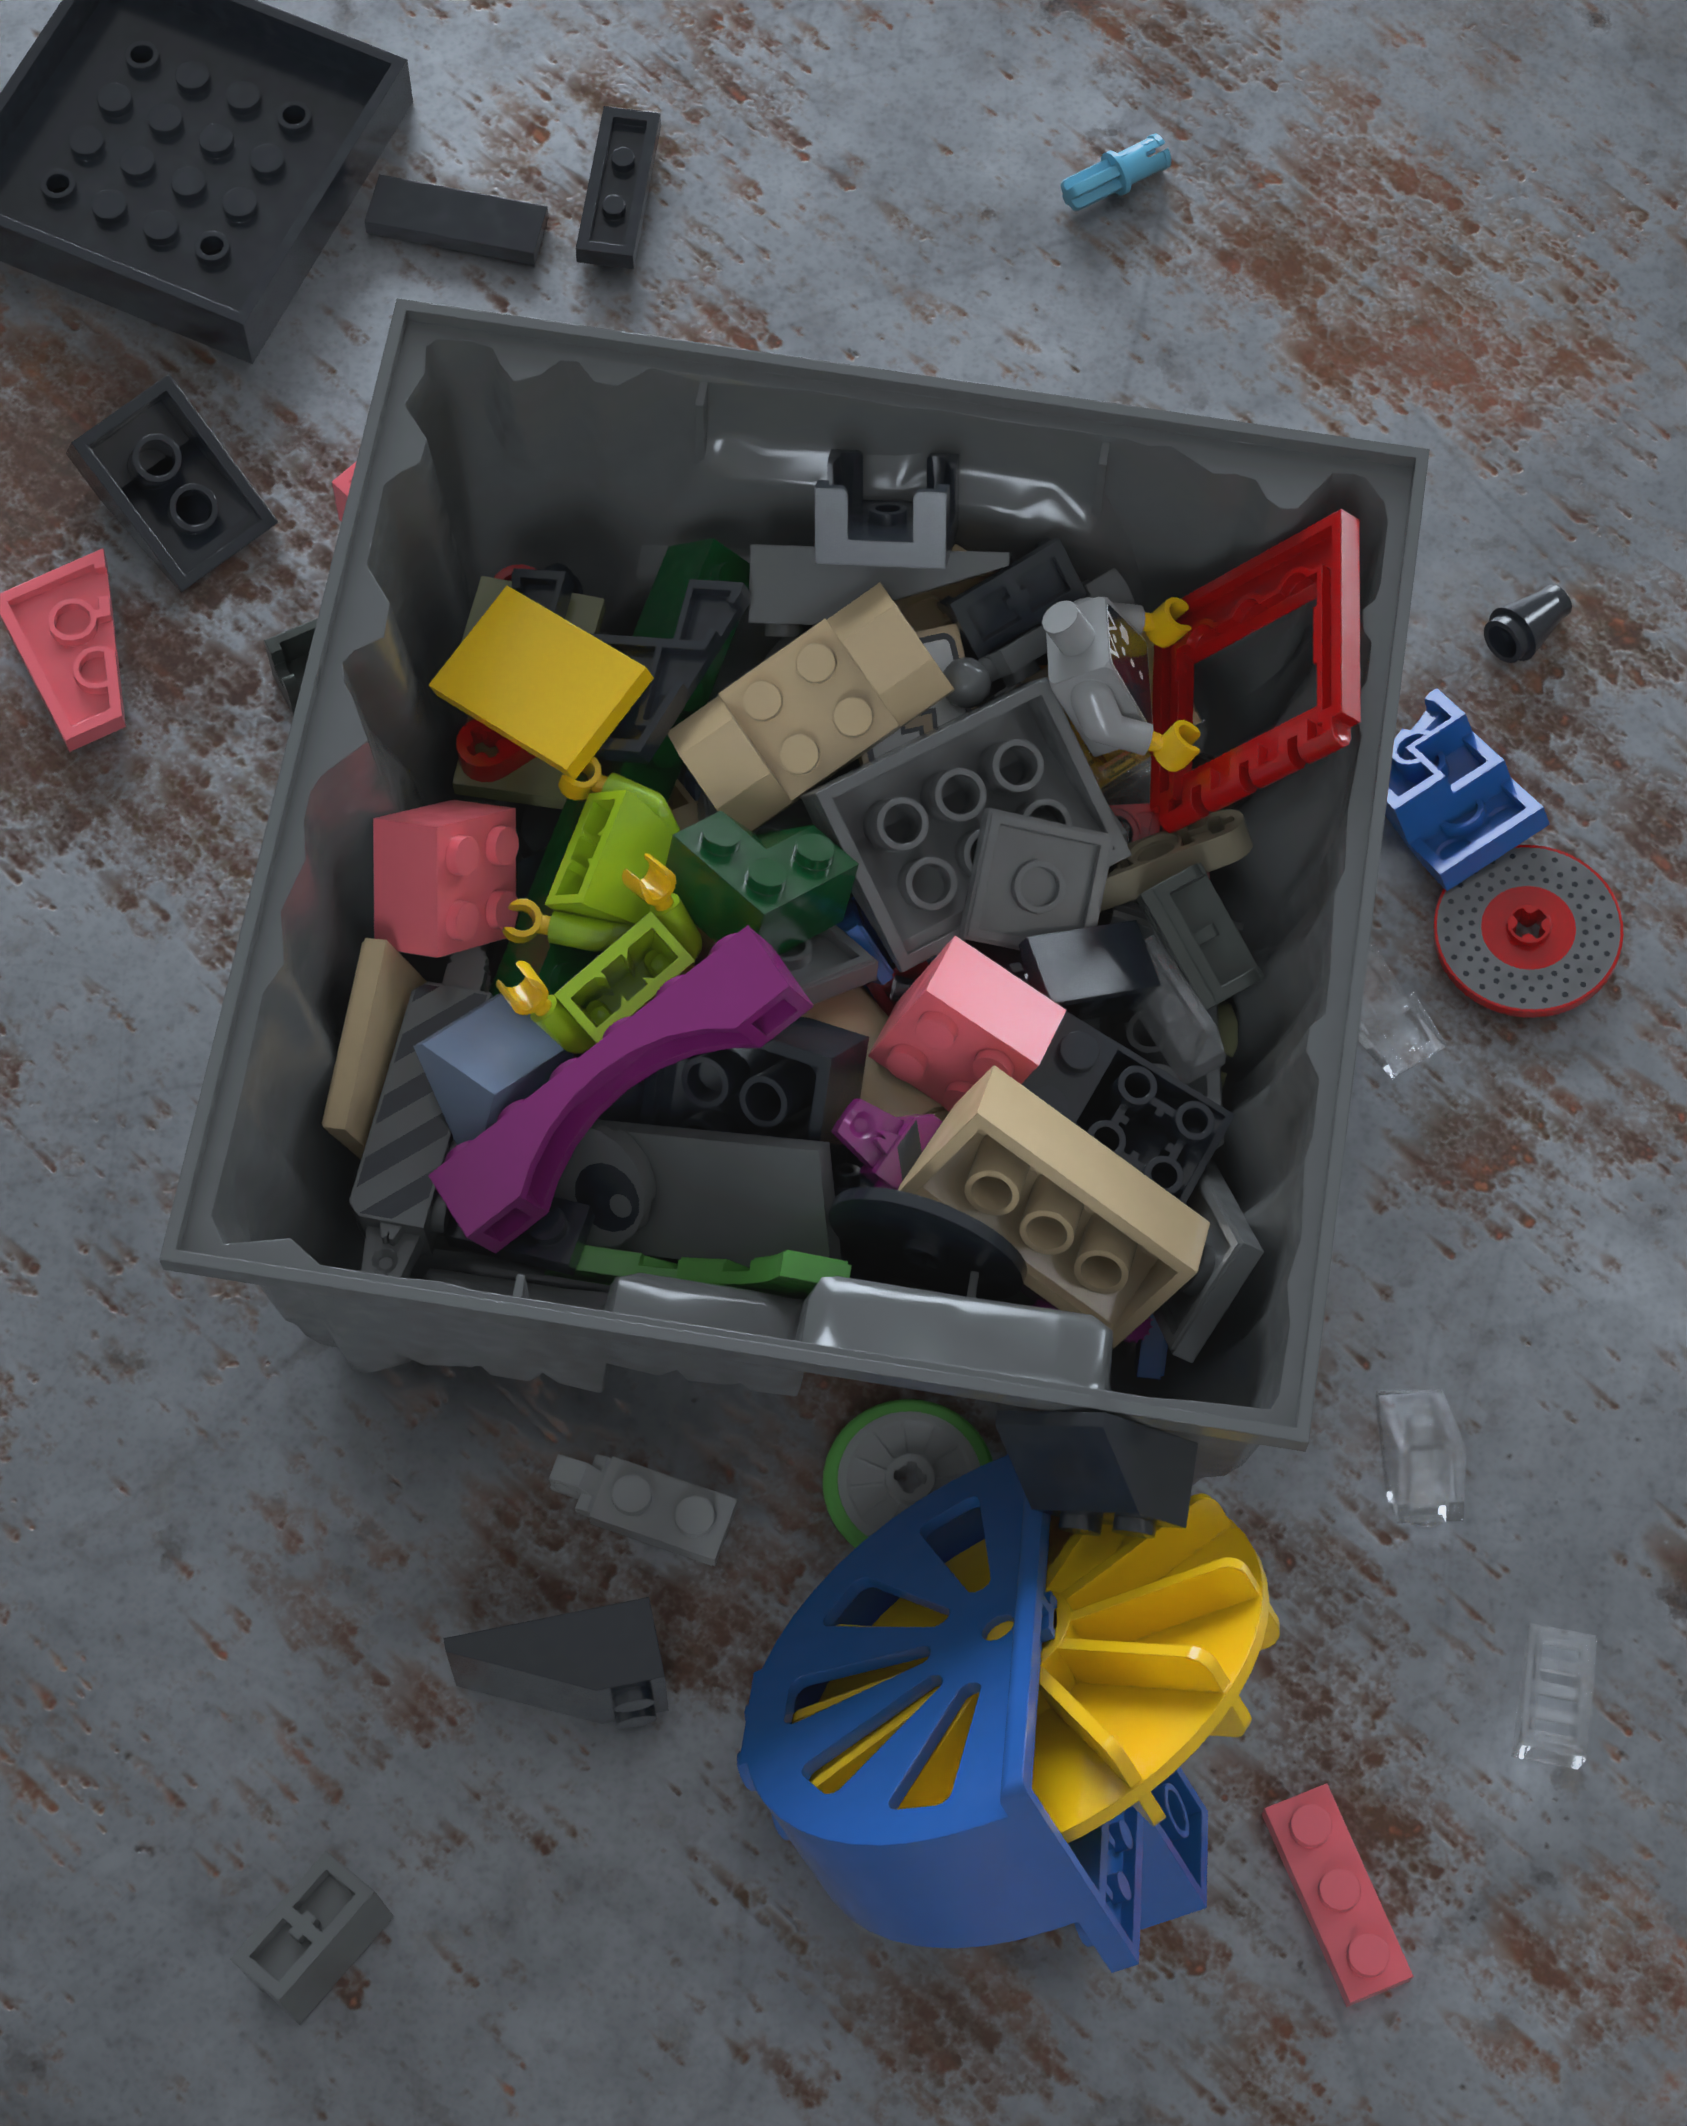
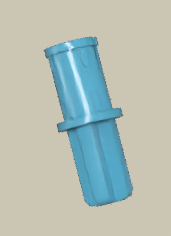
M1154 133L1145 140L1118 153L1112 150L1103 153L1100 162L1062 181L1060 186L1065 204L1069 205L1074 211L1082 210L1114 193L1120 196L1130 192L1132 184L1160 170L1169 168L1171 166V154L1168 148L1148 157L1156 152V148L1164 145L1165 141L1160 135Z

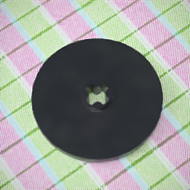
M851 1188L836 1196L829 1211L828 1217L832 1229L854 1252L899 1278L937 1292L967 1297L971 1271L979 1272L976 1298L1000 1300L1017 1294L1021 1290L1027 1275V1265L1024 1258L1002 1235L964 1212L923 1196L888 1188Z

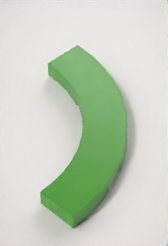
M585 1245L574 1276L545 1269L544 1274L611 1286L616 1277L646 1273L806 1299L822 1277L840 1276L850 1278L852 1265H849L848 1261L792 1250H785L771 1256L754 1258V1260H751L750 1268L728 1259L681 1257L678 1264L645 1256L642 1253Z

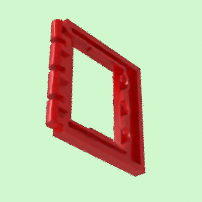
M1343 509L1334 512L1182 597L1181 599L1188 604L1189 609L1175 621L1181 625H1189L1192 629L1169 647L1161 648L1154 644L1153 729L1155 732L1163 735L1178 720H1185L1193 724L1194 664L1317 598V605L1313 607V664L1317 665L1316 707L1193 770L1191 761L1182 770L1177 772L1168 771L1159 764L1153 751H1151L1150 810L1159 814L1160 824L1168 833H1175L1207 817L1209 812H1217L1254 793L1257 787L1264 788L1304 768L1306 763L1312 764L1350 744L1351 727L1361 722L1360 520Z

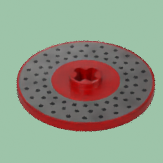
M1518 845L1448 891L1443 889L1435 909L1433 923V939L1438 959L1449 979L1459 990L1476 1003L1498 1013L1530 1018L1547 1017L1572 1010L1598 993L1608 982L1616 968L1624 936L1619 904L1603 878L1580 859L1563 851L1538 845ZM1518 922L1525 927H1530L1535 923L1539 925L1538 938L1536 939L1529 933L1521 938L1517 936Z

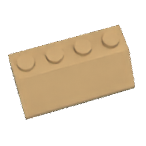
M995 1065L952 1107L898 1189L899 1191L923 1196L953 1207L994 1229L1007 1239L1024 1258L1027 1265V1275L1023 1284L1059 1310L1090 1314L1096 1317L1113 1331L1112 1348L1120 1344L1197 1274L1210 1226L1208 1220Z

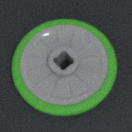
M902 1399L888 1401L871 1407L857 1415L841 1430L828 1452L823 1470L825 1504L838 1531L856 1548L889 1520L918 1500L950 1481L992 1462L993 1459L978 1431L956 1412L942 1405L924 1400ZM906 1472L915 1473L916 1478L921 1482V1485L914 1489L913 1493L903 1492V1487L898 1483L901 1477L906 1476Z

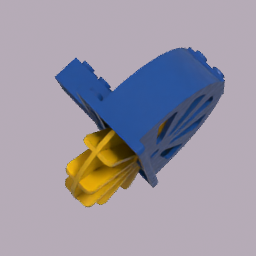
M1006 1455L950 1481L899 1513L857 1546L813 1590L777 1639L762 1669L753 1674L749 1704L746 1705L744 1711L746 1723L741 1751L737 1754V1767L747 1789L752 1792L756 1791L770 1810L778 1834L784 1840H790L832 1901L849 1919L866 1930L900 1943L919 1947L951 1949L982 1947L1016 1941L1074 1923L1084 1945L1087 1947L1094 1946L1111 1973L1139 1965L1140 1930L1207 1908L1208 1810L1180 1766L1201 1746L1209 1735L1241 1737L1245 1733L1252 1718L1239 1694L1253 1670L1260 1650L1269 1648L1277 1642L1280 1634L1279 1618L1269 1603L1267 1577L1259 1556L1245 1533L1226 1516L1220 1504L1211 1496L1203 1493L1192 1495L1190 1497L1186 1528L1156 1527L1155 1538H1138L1112 1532L1113 1525L1102 1524L1100 1536L1070 1533L1058 1529L1059 1517L1031 1509L1009 1455Z

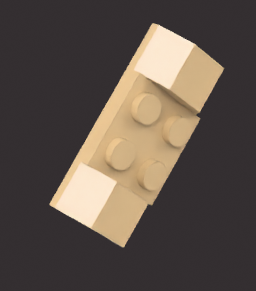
M879 582L827 620L823 619L718 693V697L673 727L668 732V736L679 756L718 812L723 811L754 832L801 799V795L824 783L951 694L955 689L883 585Z

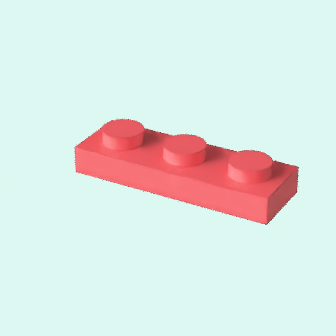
M1326 1783L1264 1808L1262 1812L1263 1819L1346 2007L1410 1982L1414 1977L1328 1784Z

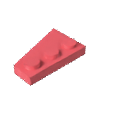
M104 548L0 593V618L69 752L125 728L126 723L108 563Z

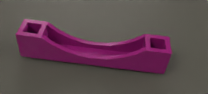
M747 925L739 933H733L720 939L711 948L709 956L685 975L673 977L665 982L657 991L656 997L634 1015L614 1022L604 1032L603 1039L579 1058L567 1060L559 1065L552 1072L550 1080L528 1098L515 1101L504 1108L499 1114L497 1122L478 1137L454 1147L447 1154L445 1162L428 1176L466 1238L496 1254L549 1212L558 1181L576 1146L598 1117L628 1089L659 1069L693 1055L728 1048H761L814 1006L773 946Z

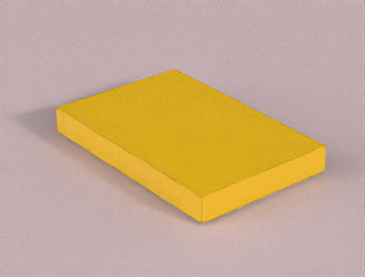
M506 585L429 683V687L438 697L575 780L654 677L642 664Z

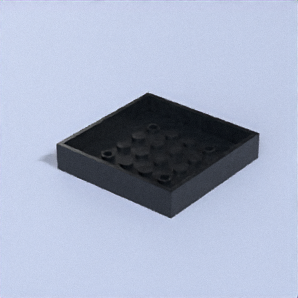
M62 0L0 93V261L253 364L411 107L413 96L408 60L258 0ZM294 119L303 120L297 124L288 123L289 121ZM57 188H67L65 191L60 193L53 192ZM217 249L221 250V252L216 255H206V253L212 252Z

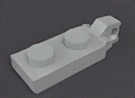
M558 1454L548 1479L550 1480V1489L552 1491L578 1499L575 1512L588 1517L591 1525L710 1566H715L738 1507L737 1498L614 1456L611 1459L607 1456L596 1454L592 1465H590L589 1463Z

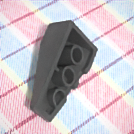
M750 545L749 592L751 599L748 623H765V636L799 637L803 634V625H816L823 619L827 620L879 582L892 600L898 601L1001 570L1013 563V553L951 551L946 569L815 564L814 546Z

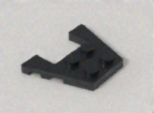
M513 569L511 580L514 590L565 619L575 585L566 571ZM689 579L677 628L672 639L589 633L645 666L654 677L594 757L605 761L649 764L748 607L751 594L743 582Z

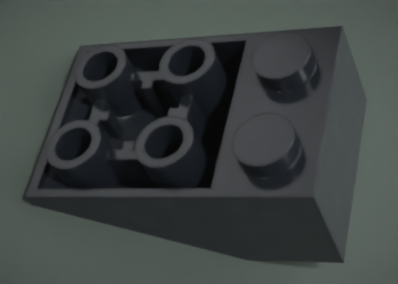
M1067 1011L1040 1065L1021 1084L1184 1204H1186L1235 1116L1229 1110Z

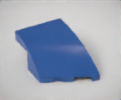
M1436 688L1424 699L1426 711L1412 730L1402 728L1394 739L1385 816L1421 864L1448 891L1541 831L1550 823L1544 807L1511 778L1505 760L1472 731L1466 714Z

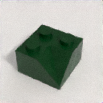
M719 811L673 834L666 867L676 876V885L673 893L680 897L694 924L717 943L727 935L739 933L748 925L772 945L778 955L787 952L843 921L859 866L858 862L814 825L755 834L723 811Z

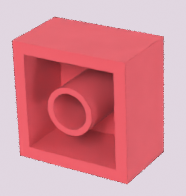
M449 800L373 818L374 939L387 940L398 952L435 958L505 939L506 937L502 932L503 927L515 928L519 912L508 909L509 904L517 900L516 856L519 840L516 833V808Z
M954 936L896 1002L868 1057L888 1069L896 1078L909 1083L950 1112L952 1107L993 1065L1022 1084L1040 1065L1066 1009L957 936Z

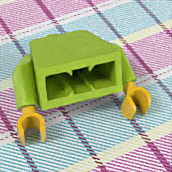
M594 756L582 770L587 775L588 781L580 782L573 780L567 775H561L558 787L564 796L574 801L587 800L545 902V905L553 909L554 912L552 916L542 915L540 908L535 902L529 899H517L509 904L508 909L527 913L533 921V926L525 931L517 930L513 927H503L502 932L504 936L514 943H525L532 940L538 933L548 935L549 943L593 952L605 951L646 916L650 912L651 906L624 885L622 881L623 871L628 869L640 880L643 879L649 869V863L644 857L645 853L651 854L666 866L672 836L681 831L665 798L659 792L619 774L612 773L609 777L601 774V765Z
M644 854L645 859L649 863V869L643 879L640 880L628 869H625L622 873L624 885L647 904L651 905L650 912L554 995H548V989L530 964L525 961H518L516 963L525 976L519 985L506 987L499 979L496 981L497 988L515 1013L519 1015L530 1014L531 1020L568 1052L583 1054L603 1039L604 1032L614 1022L634 1015L656 997L659 988L673 977L685 975L694 968L695 960L702 951L701 934L680 897L673 893L676 885V876L651 854Z

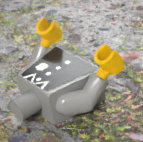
M1107 597L1080 598L1075 602H1058L1052 605L1044 614L1042 625L1046 631L1048 675L1051 689L1094 757L1118 749L1144 756L1149 750L1153 751L1156 760L1162 767L1168 771L1177 772L1184 769L1200 753V749L1193 746L1200 738V731L1188 721H1176L1163 735L1154 731L1148 648L1146 640L1141 635L1145 631L1149 640L1161 648L1169 647L1181 639L1192 629L1189 625H1181L1175 621L1189 609L1188 604L1184 600L1171 597L1152 613H1147L1142 605L1111 602Z

